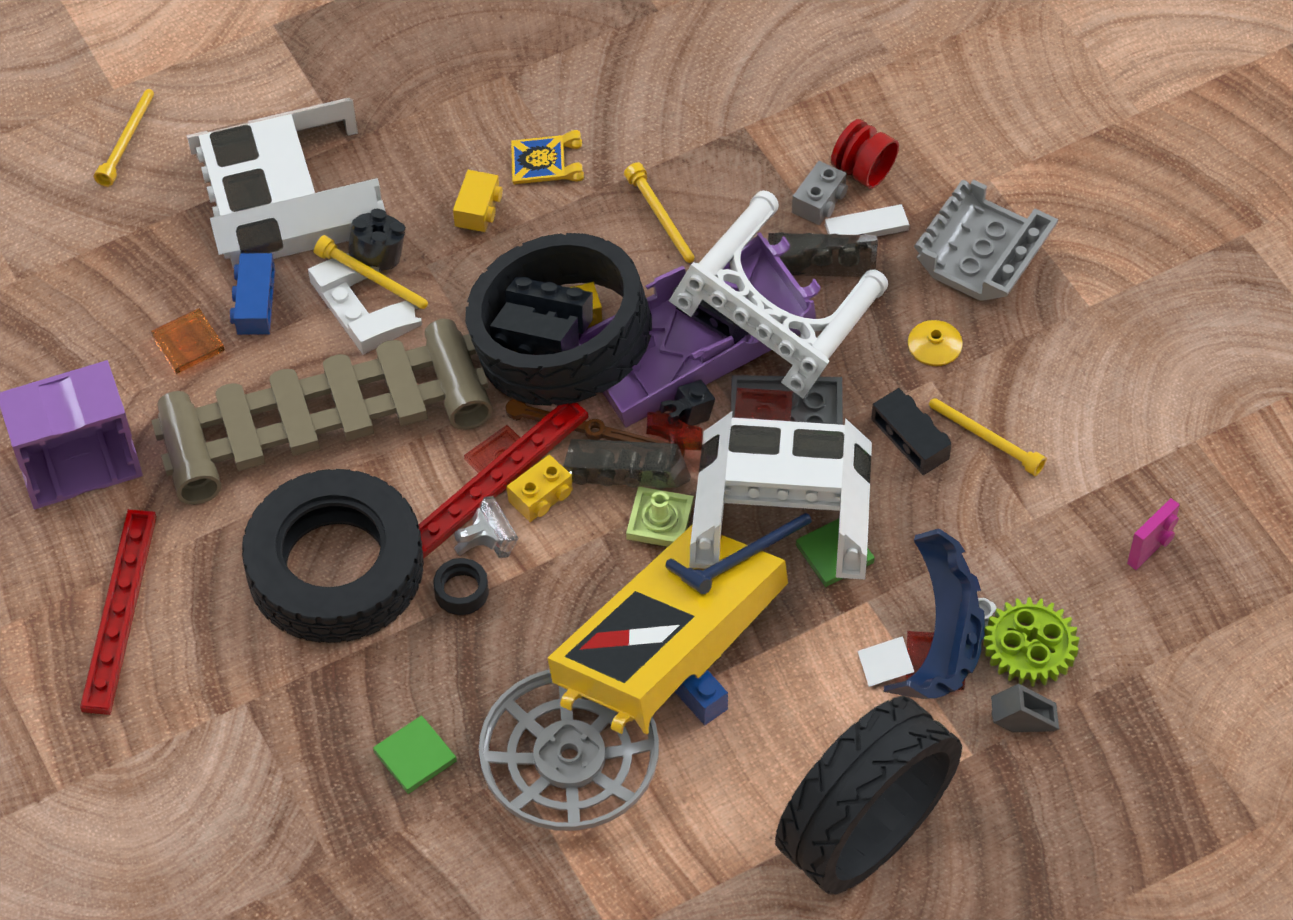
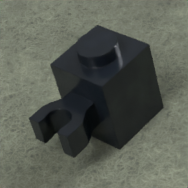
M700 379L679 386L674 401L666 400L661 402L659 410L661 413L666 411L672 412L669 413L667 419L669 424L680 420L684 427L688 428L709 421L715 397Z

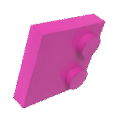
M1172 498L1134 533L1127 562L1133 569L1137 570L1162 545L1166 547L1174 538L1175 533L1173 530L1179 520L1177 514L1180 504Z

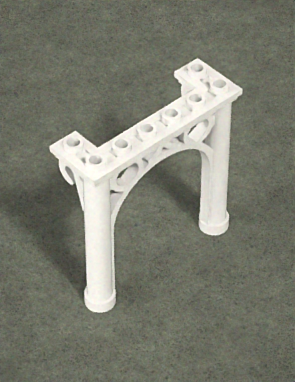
M759 191L751 199L748 208L699 263L693 262L669 301L692 317L702 300H704L792 364V367L781 383L804 399L830 362L828 359L874 300L881 297L886 291L888 281L880 271L868 270L839 308L829 317L822 319L799 317L769 302L749 282L743 271L740 258L744 247L776 213L779 207L778 200L772 193ZM730 262V270H723V268ZM724 281L736 284L740 292L735 291ZM789 328L799 330L805 339L797 336ZM814 331H822L816 338Z

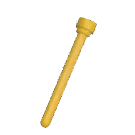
M151 89L144 91L107 162L99 165L93 177L98 184L105 187L113 185L117 177L116 166L154 96V92Z
M639 162L629 165L624 171L629 184L639 188L685 262L692 263L695 257L647 183V171Z
M323 235L317 241L313 251L317 256L323 259L333 258L418 308H427L428 301L339 250L333 239Z
M936 398L930 400V408L1021 461L1025 471L1036 477L1044 468L1047 457L1037 451L1034 453L1029 451L1027 453Z

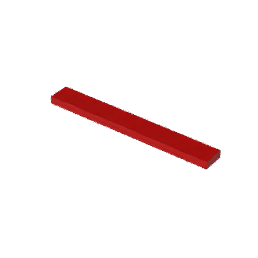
M578 403L558 405L419 524L423 559L474 516L478 508L482 510L503 492L507 485L525 473L589 418L588 412Z
M127 509L80 705L82 713L111 715L157 516L155 511Z

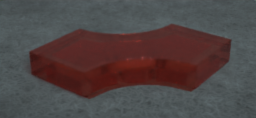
M647 412L646 434L656 435L668 440L674 449L702 451L703 428L685 424L680 420L669 424L667 421L669 413Z

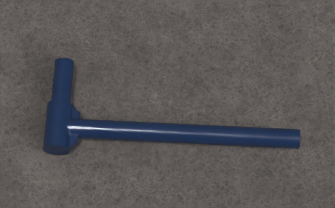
M804 513L703 571L686 568L672 558L667 560L665 567L679 576L688 586L701 594H706L712 587L713 578L812 522V519L808 513Z

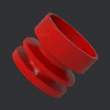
M856 119L839 136L833 148L830 163L832 167L847 173L846 175L853 174L854 180L865 187L874 188L885 179L894 165L899 152V142L884 132L877 133L876 128L868 125L864 120Z

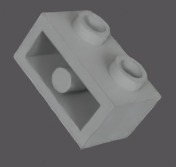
M818 161L793 195L792 213L820 225L825 217L829 218L838 199L842 200L848 190V185H846L847 173Z

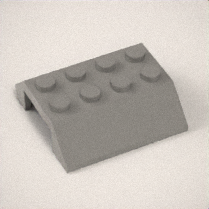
M961 180L953 191V196L948 198L940 209V214L935 216L926 229L927 232H924L915 244L914 248L919 253L917 258L932 278L979 301L1006 297L1055 228L1058 219L1035 208L1026 219L986 200V185L976 180H972L970 184L965 180Z

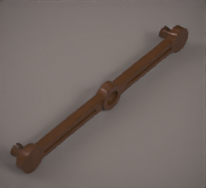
M515 399L508 401L505 407L507 416L516 421L521 418H527L539 422L550 413V411L527 406L524 402ZM600 419L584 421L574 430L584 433L590 440H600L603 438L664 454L671 462H678L685 456V446L678 440L664 442L605 426L604 422ZM592 428H598L599 431H598V432H592L591 429H592Z

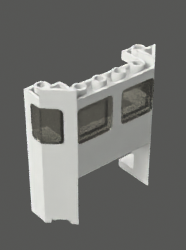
M345 98L186 135L191 155L196 154L199 163L204 162V167H201L205 183L210 182L211 186L207 187L210 203L216 202L217 205L212 207L214 217L210 218L218 253L219 255L224 254L225 259H231L233 269L235 264H239L240 253H272L273 259L313 250L317 241L323 235L333 239L335 244L349 241L353 219L359 215L371 213L373 209L385 211L383 201L381 200L378 178L315 193L297 135V131L338 121H343L348 136L357 134L353 99Z
M732 412L727 414L703 432L690 542L689 568L707 569L719 562L724 503L840 511L836 578L865 579L872 442L846 418L845 425L732 418Z

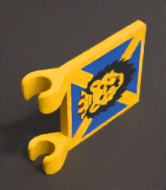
M572 130L560 136L511 141L513 185L561 179L576 182L582 181L584 179L582 164L576 162L565 167L564 147L571 149L582 147L580 131Z

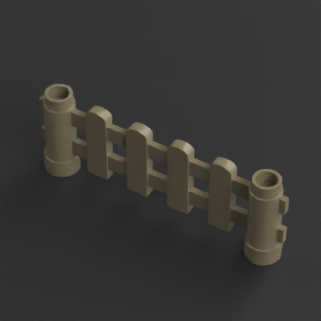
M439 319L427 326L425 329L426 346L405 351L401 341H386L376 348L378 359L356 365L351 364L350 358L347 355H334L323 362V374L298 380L295 370L282 369L274 372L269 377L271 388L249 394H244L243 387L240 384H226L216 390V403L198 408L191 403L190 396L185 392L173 391L163 395L157 403L159 410L158 418L151 421L157 441L162 439L165 441L168 453L161 455L166 475H172L177 497L181 502L192 505L202 504L216 497L221 490V481L214 464L216 462L234 458L238 471L265 464L262 452L264 449L289 443L292 456L320 449L317 438L318 434L343 428L346 440H353L374 434L371 420L395 413L401 426L428 419L425 405L444 400V406L452 426L463 430L481 426L491 417L493 408L485 390L489 387L483 368L475 369L470 355L476 354L470 334L462 335L457 329L455 322L450 319ZM433 366L438 379L417 385L413 371ZM385 379L389 393L363 399L360 385ZM327 394L332 395L335 408L309 414L305 400ZM278 408L282 422L255 429L251 415ZM224 423L228 437L206 443L202 429Z

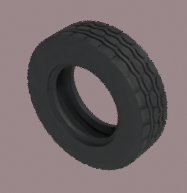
M325 469L297 476L293 480L290 479L278 486L279 488L276 490L274 489L263 499L262 503H259L245 528L246 535L243 536L242 558L248 586L255 604L268 620L270 619L271 623L280 630H285L287 634L297 638H304L307 641L318 643H341V641L357 640L388 626L397 619L398 615L405 611L410 605V600L414 599L422 580L424 566L421 533L412 507L406 498H402V494L392 485L389 486L387 482L380 478L360 471ZM333 524L351 525L366 531L378 542L380 552L374 565L363 576L345 585L335 587L312 585L296 577L287 567V560L294 545L304 535L319 527Z

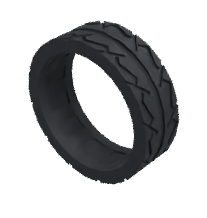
M560 233L541 236L522 243V246H516L502 254L486 268V272L479 276L472 286L467 300L469 304L466 306L465 323L486 377L497 390L510 398L512 397L515 400L531 405L552 406V404L558 406L583 401L596 396V393H603L618 384L633 370L632 367L639 363L647 351L651 338L649 333L652 330V314L642 282L640 281V276L633 260L621 247L608 240L606 241L601 237L584 233H566V235ZM516 277H528L531 280L545 283L552 282L559 286L594 282L595 285L611 289L623 297L618 312L603 331L588 342L571 350L548 355L520 354L502 347L491 338L490 325L506 304V289Z
M895 697L891 701L887 700L876 706L838 737L803 778L780 817L776 830L777 834L775 835L776 847L793 864L803 870L814 883L818 884L824 892L836 895L847 891L848 888L851 889L887 862L909 840L916 829L921 826L935 808L958 768L963 747L960 740L952 732L950 733L939 721H935L931 714L910 697Z

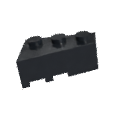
M506 302L490 325L491 338L506 349L520 354L548 355L571 350L579 346L578 317L570 316L567 320L558 318L556 312L549 311L547 315L535 313V308Z

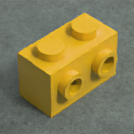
M467 170L453 208L455 227L486 232L488 223H492L495 217L494 206L502 198L503 188L499 186L498 175Z
M550 454L507 485L508 502L529 522L537 517L544 516L551 506L559 500H565L573 491L572 475Z

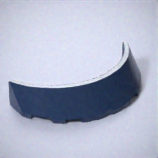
M941 529L917 534L914 538V542L929 571L935 597L936 621L929 653L922 666L912 677L903 682L884 686L883 692L920 699L943 697L963 686L962 682L968 674L973 673L982 651L981 642L984 639L985 614L984 610L979 607L977 592L981 591L977 576L969 570L962 555L965 550L960 542Z

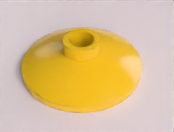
M929 320L922 322L912 329L908 337V348L912 356L919 362L929 366L947 365L956 360L962 351L963 341L959 331L944 321Z

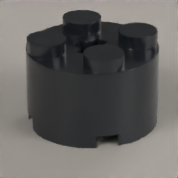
M373 209L371 213L359 215L352 220L348 255L369 267H379V271H386L396 267L402 254L405 225L394 217L387 215L386 211L382 209Z

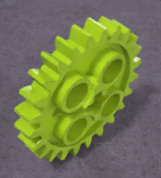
M1028 597L1026 604H1022L1017 598L1014 607L1006 602L1004 611L997 608L995 616H990L988 626H985V637L983 640V646H986L985 656L991 657V666L999 665V675L1006 671L1009 673L1008 681H1011L1016 676L1019 677V684L1022 685L1025 679H1029L1032 687L1035 686L1036 679H1040L1043 685H1047L1048 677L1056 682L1058 681L1059 673L1066 675L1068 666L1073 667L1074 657H1077L1079 637H1076L1077 627H1070L1072 618L1063 619V609L1057 612L1053 611L1054 603L1044 607L1043 599L1041 598L1037 605L1032 603L1030 597ZM1020 623H1028L1029 626H1023ZM1047 635H1051V636H1054L1055 639H1050V638H1047L1046 636H1047ZM1012 644L1015 645L1016 648H1010L1006 645ZM1033 657L1041 658L1042 661H1036Z

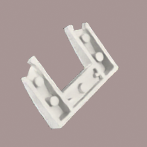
M333 258L308 269L311 284L363 355L376 349L381 343L393 340L422 325L421 318L415 317V309L419 308L408 301L368 313L350 288V286L366 279V277ZM371 266L372 269L380 272L379 267Z

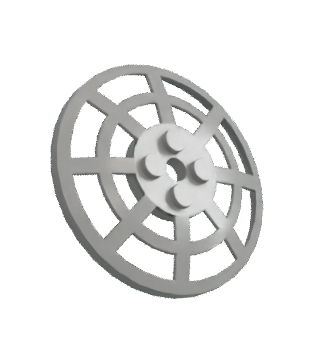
M550 669L530 675L517 682L504 692L491 707L480 734L479 757L482 773L488 788L497 801L521 820L541 828L557 831H577L594 828L614 820L635 805L648 789L655 775L658 763L659 738L653 716L649 723L647 740L631 743L629 734L624 726L623 733H618L622 745L605 747L600 733L609 723H612L613 718L618 712L607 707L605 708L593 701L577 698L572 708L587 710L599 715V717L592 725L579 720H573V711L560 706L561 698L567 689L559 686L560 699L543 703L526 713L515 701L534 688L552 683ZM506 710L518 721L510 736L507 752L489 751L493 729L500 716ZM561 710V721L555 722L545 729L535 721L548 712ZM527 729L537 738L533 753H516L518 742L523 732ZM566 749H573L578 753L573 759H565L561 754ZM650 751L647 772L638 790L634 793L621 786L629 773L632 755ZM623 757L621 769L614 781L601 773L605 759ZM490 763L508 764L513 781L523 793L509 802L495 783ZM517 765H535L541 777L529 787L521 777ZM593 781L604 789L603 792L592 798L579 801V787H583ZM551 784L566 789L567 802L550 800L539 794ZM611 795L625 801L622 806L606 815L580 822L579 810L595 806L608 799ZM533 800L547 808L567 811L568 822H553L539 819L524 813L521 809Z

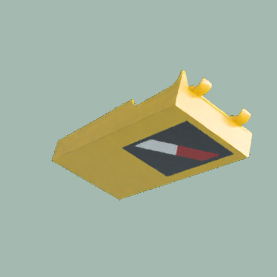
M691 525L547 658L552 683L567 689L561 698L560 706L571 711L574 701L577 698L585 697L618 712L612 720V730L622 734L625 724L628 721L636 720L643 733L647 735L652 716L690 675L695 674L696 678L699 679L788 584L785 560L760 551L713 578L710 591L706 594H701L685 584L679 576L665 567L667 560L672 558L686 568H689ZM721 535L719 561L747 545ZM692 568L694 570H705L703 568Z

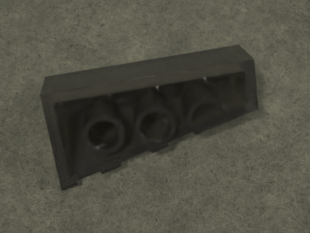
M768 233L770 245L778 244L782 237H785L789 242V250L779 256V258L794 276L862 277L868 270L876 269L878 246L876 235Z
M571 439L563 467L572 475V483L580 485L590 483L604 486L627 485L629 487L646 486L664 489L678 488L689 482L691 478L678 444Z

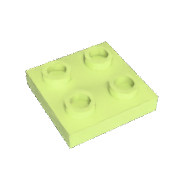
M638 486L626 532V539L668 547L687 530L694 496Z

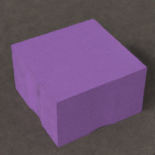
M108 360L0 392V408L34 509L73 498L87 491L106 488L143 476L131 438L132 435Z

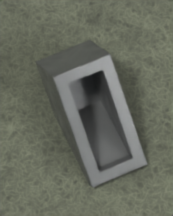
M1020 684L991 696L993 723L1011 732L1059 730L1057 704Z

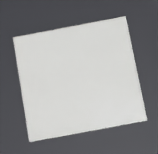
M903 636L858 651L869 687L914 672Z

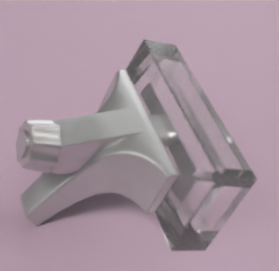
M494 496L483 498L473 516L472 526L455 531V540L459 543L454 549L461 556L475 546L484 545L491 550L494 549L498 558L509 557L519 538Z

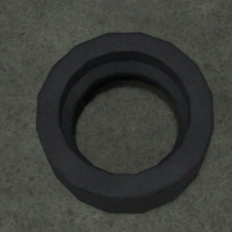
M467 558L451 559L439 567L433 579L435 599L439 606L448 613L455 615L471 614L479 610L486 603L489 594L487 573L482 565L474 560ZM455 576H470L478 582V589L467 597H452L444 591L445 583Z

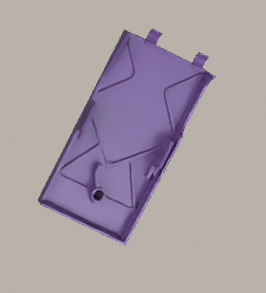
M760 232L757 233V236L741 251L740 256L743 271L749 282L764 298L780 309L799 317L816 319L814 301L809 299L819 293L820 285L813 279L807 287L799 286L779 258L790 248V244L785 237H782L778 244L770 245ZM730 262L723 268V270H730ZM684 266L654 278L653 282L645 286L647 290L653 287L655 293L647 298L652 314V330L649 333L651 338L647 351L623 380L603 392L625 428L658 411L661 402L666 400L674 401L679 386L700 379L707 385L772 350L751 334L746 335L734 344L732 336L723 338L677 310L676 306L669 300L674 293L673 289L679 285L686 274ZM724 281L735 291L740 292L736 284ZM615 315L585 330L583 334L580 333L579 345L588 342L602 332ZM789 328L797 336L800 335L801 332L799 330Z

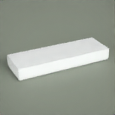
M902 204L825 219V227L831 245L909 230V223Z

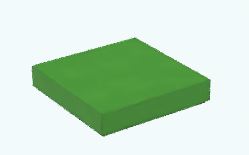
M839 519L796 539L797 548L825 587L843 579L836 578ZM868 547L866 567L873 564L875 560Z
M422 715L373 747L376 756L407 794L457 762L456 756Z

